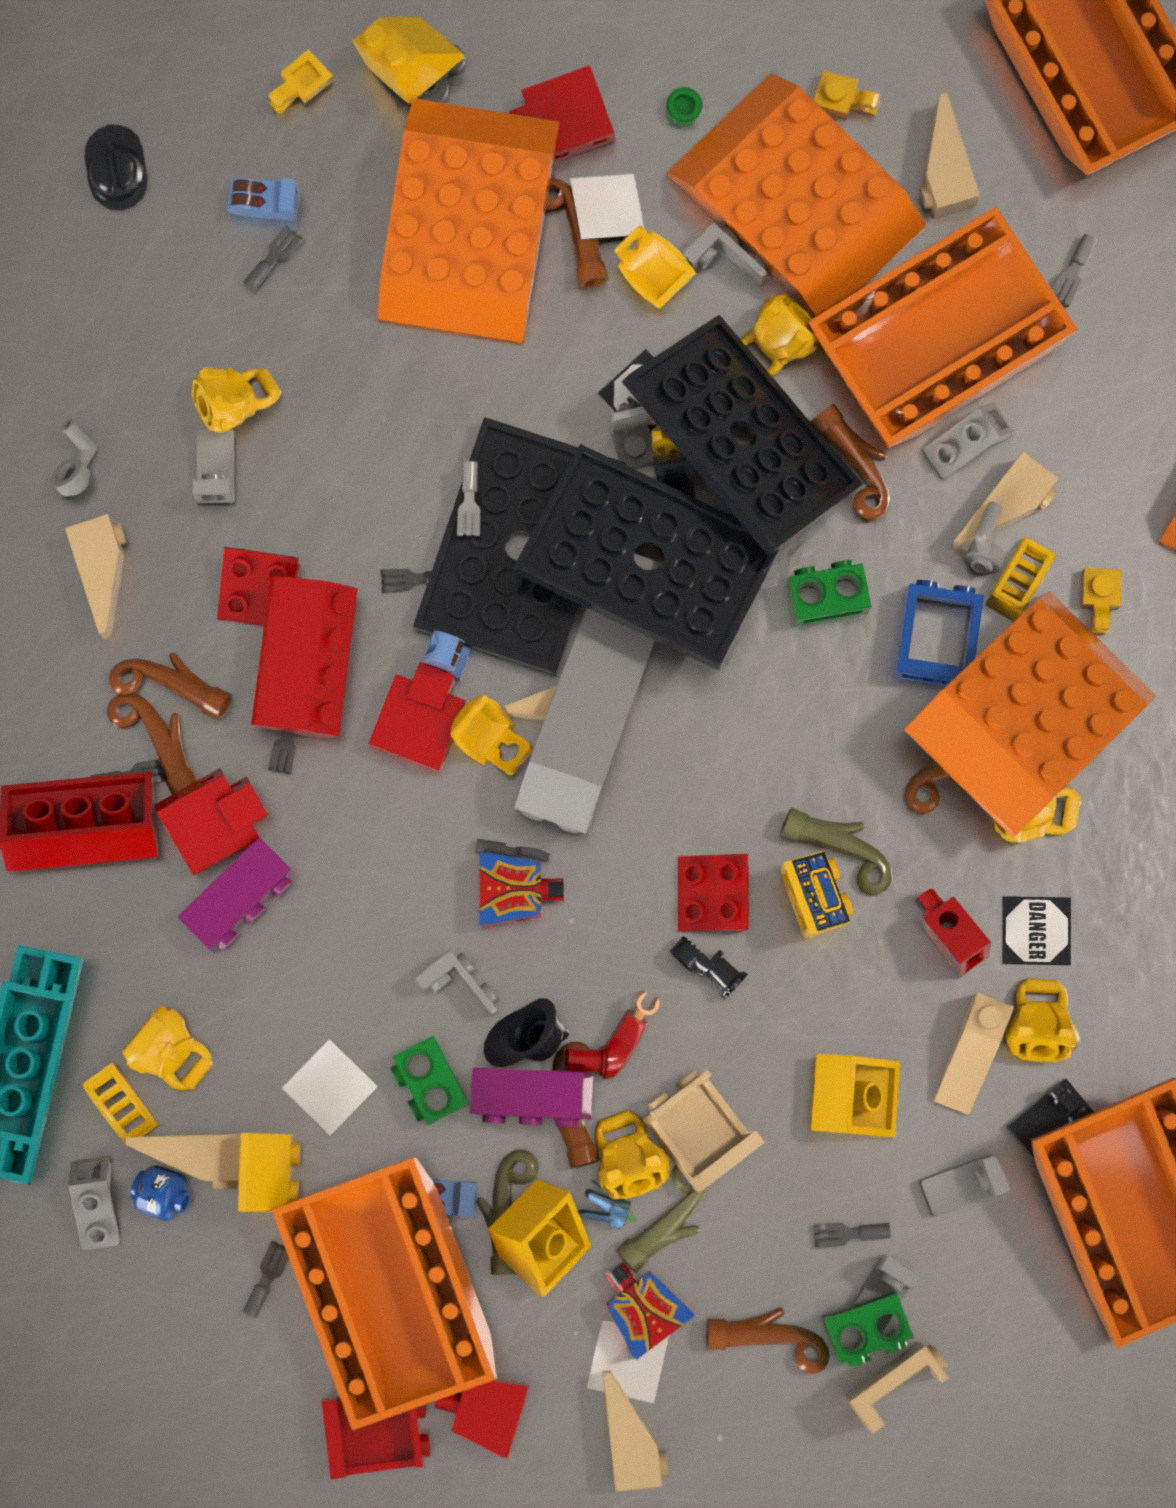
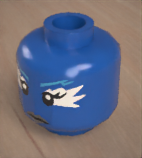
M154 1165L146 1171L142 1170L137 1174L131 1187L130 1196L134 1200L136 1210L162 1221H168L173 1219L178 1212L183 1213L187 1209L191 1193L187 1191V1182L183 1175Z

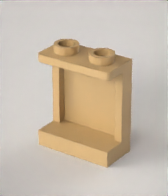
M709 1069L700 1076L695 1070L677 1083L681 1089L671 1098L666 1092L648 1105L651 1113L642 1119L697 1193L710 1186L765 1143L756 1130L751 1134L747 1131L709 1080L713 1076Z
M917 1342L845 1394L844 1397L865 1427L874 1434L885 1426V1423L872 1406L875 1402L925 1366L935 1379L943 1383L948 1379V1376L943 1371L948 1367V1364L935 1347L933 1348L931 1345L926 1347Z

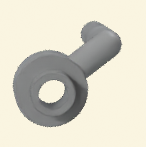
M68 419L62 424L61 429L80 450L74 458L59 465L52 474L51 484L62 496L78 495L86 489L90 478V471L86 466L97 450L94 442L73 419Z
M996 502L988 503L975 533V540L971 542L966 554V560L970 563V567L984 575L999 572L1006 558L1005 551L990 540L1002 511V506Z

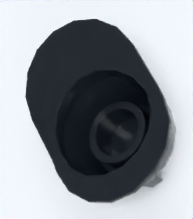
M107 125L99 128L89 137L85 146V164L89 187L93 197L102 206L111 210H125L136 205L142 199L147 188V172L143 147L139 137L125 126Z
M539 998L498 1021L489 1031L484 1042L483 1052L486 1060L493 1066L505 1067L523 1059L532 1061H545L557 1051L561 1042L569 1036L568 1029L556 1017L557 1011L554 1003L547 998Z

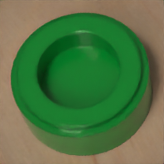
M681 87L670 93L666 102V114L672 123L677 126L687 127L695 124L700 119L703 102L701 96L695 90Z

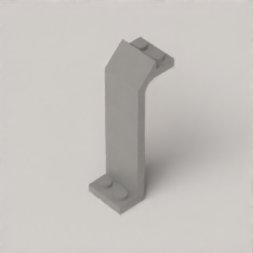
M634 554L636 564L644 570H655L662 564ZM586 608L529 760L514 809L522 811L524 816L532 820L542 821L545 819L556 823L562 830L569 833H588L604 780L655 640Z

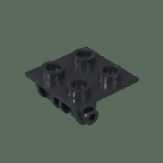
M1065 1078L1011 1123L1008 1128L1035 1159L1032 1146L1033 1139L1094 1113V1111L1067 1078Z

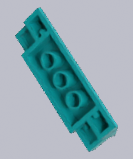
M18 945L9 982H2L0 991L1 1179L31 1185L84 958Z

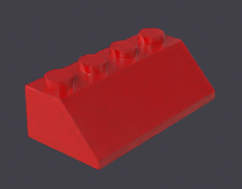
M270 576L251 720L252 726L311 738L339 737L358 588L322 580Z
M152 771L2 785L0 849L6 871L158 857V820L154 806L156 800Z

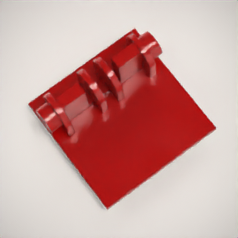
M224 547L217 619L264 626L270 576L299 578L301 564H298L299 557Z
M749 854L678 856V932L725 930L744 932L749 930Z

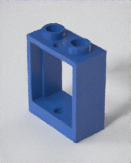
M916 580V584L910 583L905 594L893 677L940 685H948L976 657L984 595L975 594L976 589L969 586L955 585L953 590L938 588L939 583L930 580ZM917 598L971 606L962 667L909 659Z

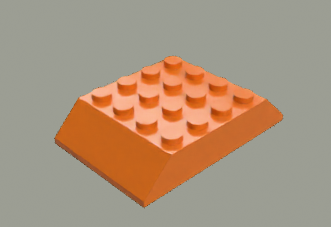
M985 0L995 33L1063 155L1088 176L1176 131V30L1159 0Z
M770 73L667 172V175L720 228L725 226L739 239L738 245L747 254L752 251L764 261L767 274L793 300H796L812 319L864 288L927 226L900 184L800 86L773 73Z
M413 98L403 133L380 277L378 320L524 343L560 122Z
M997 206L807 323L888 448L920 435L1028 368L1078 330Z
M1049 591L1031 605L955 677L904 730L1014 838L1157 696Z
M1173 1077L1032 1140L1035 1163L1090 1300L1116 1348L1176 1323V1079Z
M416 1157L272 1209L352 1430L497 1378L488 1325L439 1192Z

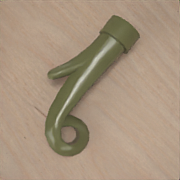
M790 808L780 832L781 836L796 842L798 839L866 861L860 868L857 876L859 886L866 893L880 894L887 890L891 884L893 877L892 869L887 858L870 844L849 834L862 831L865 828L863 822L838 823L810 817L807 813L795 808ZM877 867L880 873V880L874 884L868 880V873L871 869Z
M512 1151L500 1162L494 1180L492 1209L484 1198L479 1197L477 1199V1204L488 1228L512 1205L511 1182L527 1184L536 1177L538 1172L537 1159L529 1151ZM523 1161L526 1164V1171L524 1174L518 1175L513 1171V1168L518 1162ZM491 1239L493 1256H491V1275L516 1274L499 1257Z
M675 1165L672 1171L673 1183L680 1191L688 1195L632 1240L628 1238L615 1250L635 1273L649 1262L648 1259L661 1249L682 1238L700 1232V1228L696 1225L682 1226L701 1205L708 1192V1187L697 1193L692 1185L686 1184L683 1181V1173L677 1165Z

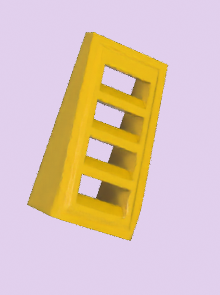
M1025 536L989 596L986 605L1015 622L1025 612L1057 554ZM1025 553L1043 563L1042 567L1040 568L1022 558V555ZM1017 566L1018 568L1035 576V579L1033 580L1027 577L1026 575L1018 572L1017 570H1015V567ZM1011 580L1028 591L1025 593L1010 585L1007 581Z
M116 1063L109 1064L81 1085L125 1145L126 1137H144L159 1126ZM114 1078L117 1083L100 1095L97 1089ZM123 1090L127 1096L109 1107L106 1101ZM130 1103H133L135 1109L118 1120L115 1114ZM141 1115L145 1121L127 1133L124 1127Z

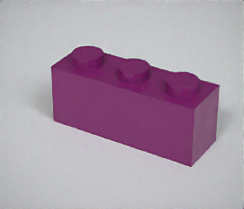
M259 837L178 918L209 950L214 951L219 947L223 951L237 938L238 934L235 930L245 920L251 924L266 909L262 904L272 894L278 897L292 884L293 881L289 877L294 871Z
M473 1068L470 1114L482 1115V1122L505 1123V1116H519V1124L542 1125V1118H556V1126L579 1127V1119L591 1120L593 1074L566 1071Z

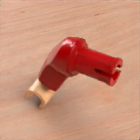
M638 992L634 997L635 1011L627 1009L604 1046L600 1047V1050L566 1048V1054L568 1055H565V1071L599 1073V1076L603 1079L616 1077L630 1059L648 1023L644 1016L652 1015L658 1010L660 1005L659 999L655 997L650 1007L642 1008L641 1001L645 997L646 992Z

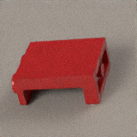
M340 1396L324 1398L321 1401L331 1480L362 1473L414 1466L416 1468L424 1467L425 1457H431L429 1434H422L420 1418H426L425 1405L352 1430Z

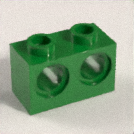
M842 560L830 564L831 569L816 571L815 566L795 570V576H789L787 581L795 626L869 613L872 606L863 563L853 565V560ZM840 580H850L856 586V593L852 596H843L838 592L836 584ZM806 586L814 587L818 590L820 599L815 603H807L802 600L800 590Z
M431 1036L393 1056L396 1065L390 1067L400 1088L405 1085L408 1086L413 1096V1099L408 1101V1104L418 1122L425 1119L427 1125H431L469 1105L435 1036ZM418 1054L425 1055L430 1062L429 1070L423 1076L412 1075L408 1067L410 1059ZM435 1088L444 1090L447 1095L445 1107L438 1111L431 1110L426 1104L428 1092Z
M895 1291L823 1317L839 1363L848 1362L850 1368L869 1362L871 1360L870 1353L884 1349L886 1354L908 1347L906 1340L914 1338L898 1293ZM884 1314H892L897 1318L898 1327L891 1335H882L877 1329L878 1319ZM848 1327L858 1328L862 1334L861 1342L855 1348H846L841 1344V1334Z

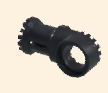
M682 936L669 952L693 974L697 973L701 978L707 977L722 991L721 996L726 999L735 990L734 984L738 986L748 974L745 971L739 972L723 957L724 952L721 949L708 960V957L703 952L701 953L699 948H695V944L691 945L692 942L690 940L687 941L688 938Z

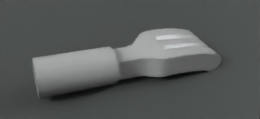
M1083 234L1071 259L1072 264L1070 268L1060 273L1052 289L1060 303L1069 307L1081 282L1078 274L1081 266H1085L1097 241L1088 234Z
M473 461L463 462L462 491L464 492V502L458 508L457 536H463L464 534L466 536H471L472 534L480 536L481 511L480 507L475 503L478 463Z

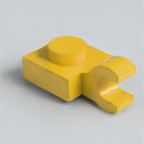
M308 49L281 71V78L285 83L268 95L271 100L269 104L278 114L284 112L297 96L306 104L333 82V76Z
M823 70L814 101L826 113L847 119L850 109L875 116L880 94L867 90L857 91V79Z
M1084 567L1082 570L1081 607L1092 608L1091 632L1093 634H1107V630H1110L1109 609H1119L1121 606L1122 570Z

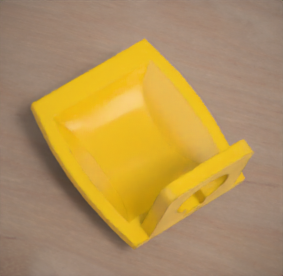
M641 225L614 251L621 260L617 266L627 281L643 298L658 309H661L696 274L690 263L678 249L654 231L648 234ZM635 240H637V241H636V244H637V245H636L632 250H631V249H628V247H629Z
M484 694L468 702L458 713L451 726V737L466 755L483 765L490 761L509 775L514 774L533 750V746L528 741L512 731L515 725L507 712L497 702ZM503 744L507 746L517 744L519 746L518 754L514 759L510 761L502 760V752L499 749Z

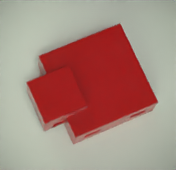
M590 65L522 89L521 93L525 105L509 111V114L560 122L553 163L616 141L611 121Z
M419 662L413 680L395 674L368 743L370 748L440 774L453 742V738L450 735L451 726L458 713L467 704L466 700L451 695L456 681L455 675Z
M221 768L154 805L156 813L193 875L255 842L259 838V834L253 824L268 816L265 806L248 777L246 776L230 785Z

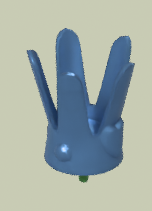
M592 1179L593 1184L597 1186L600 1190H602L604 1193H606L600 1187V1185ZM585 1190L586 1197L592 1203L608 1211V1213L581 1209L578 1211L581 1218L606 1222L612 1228L619 1230L622 1228L626 1218L636 1221V1218L628 1215L631 1206L630 1201L611 1199L594 1190Z

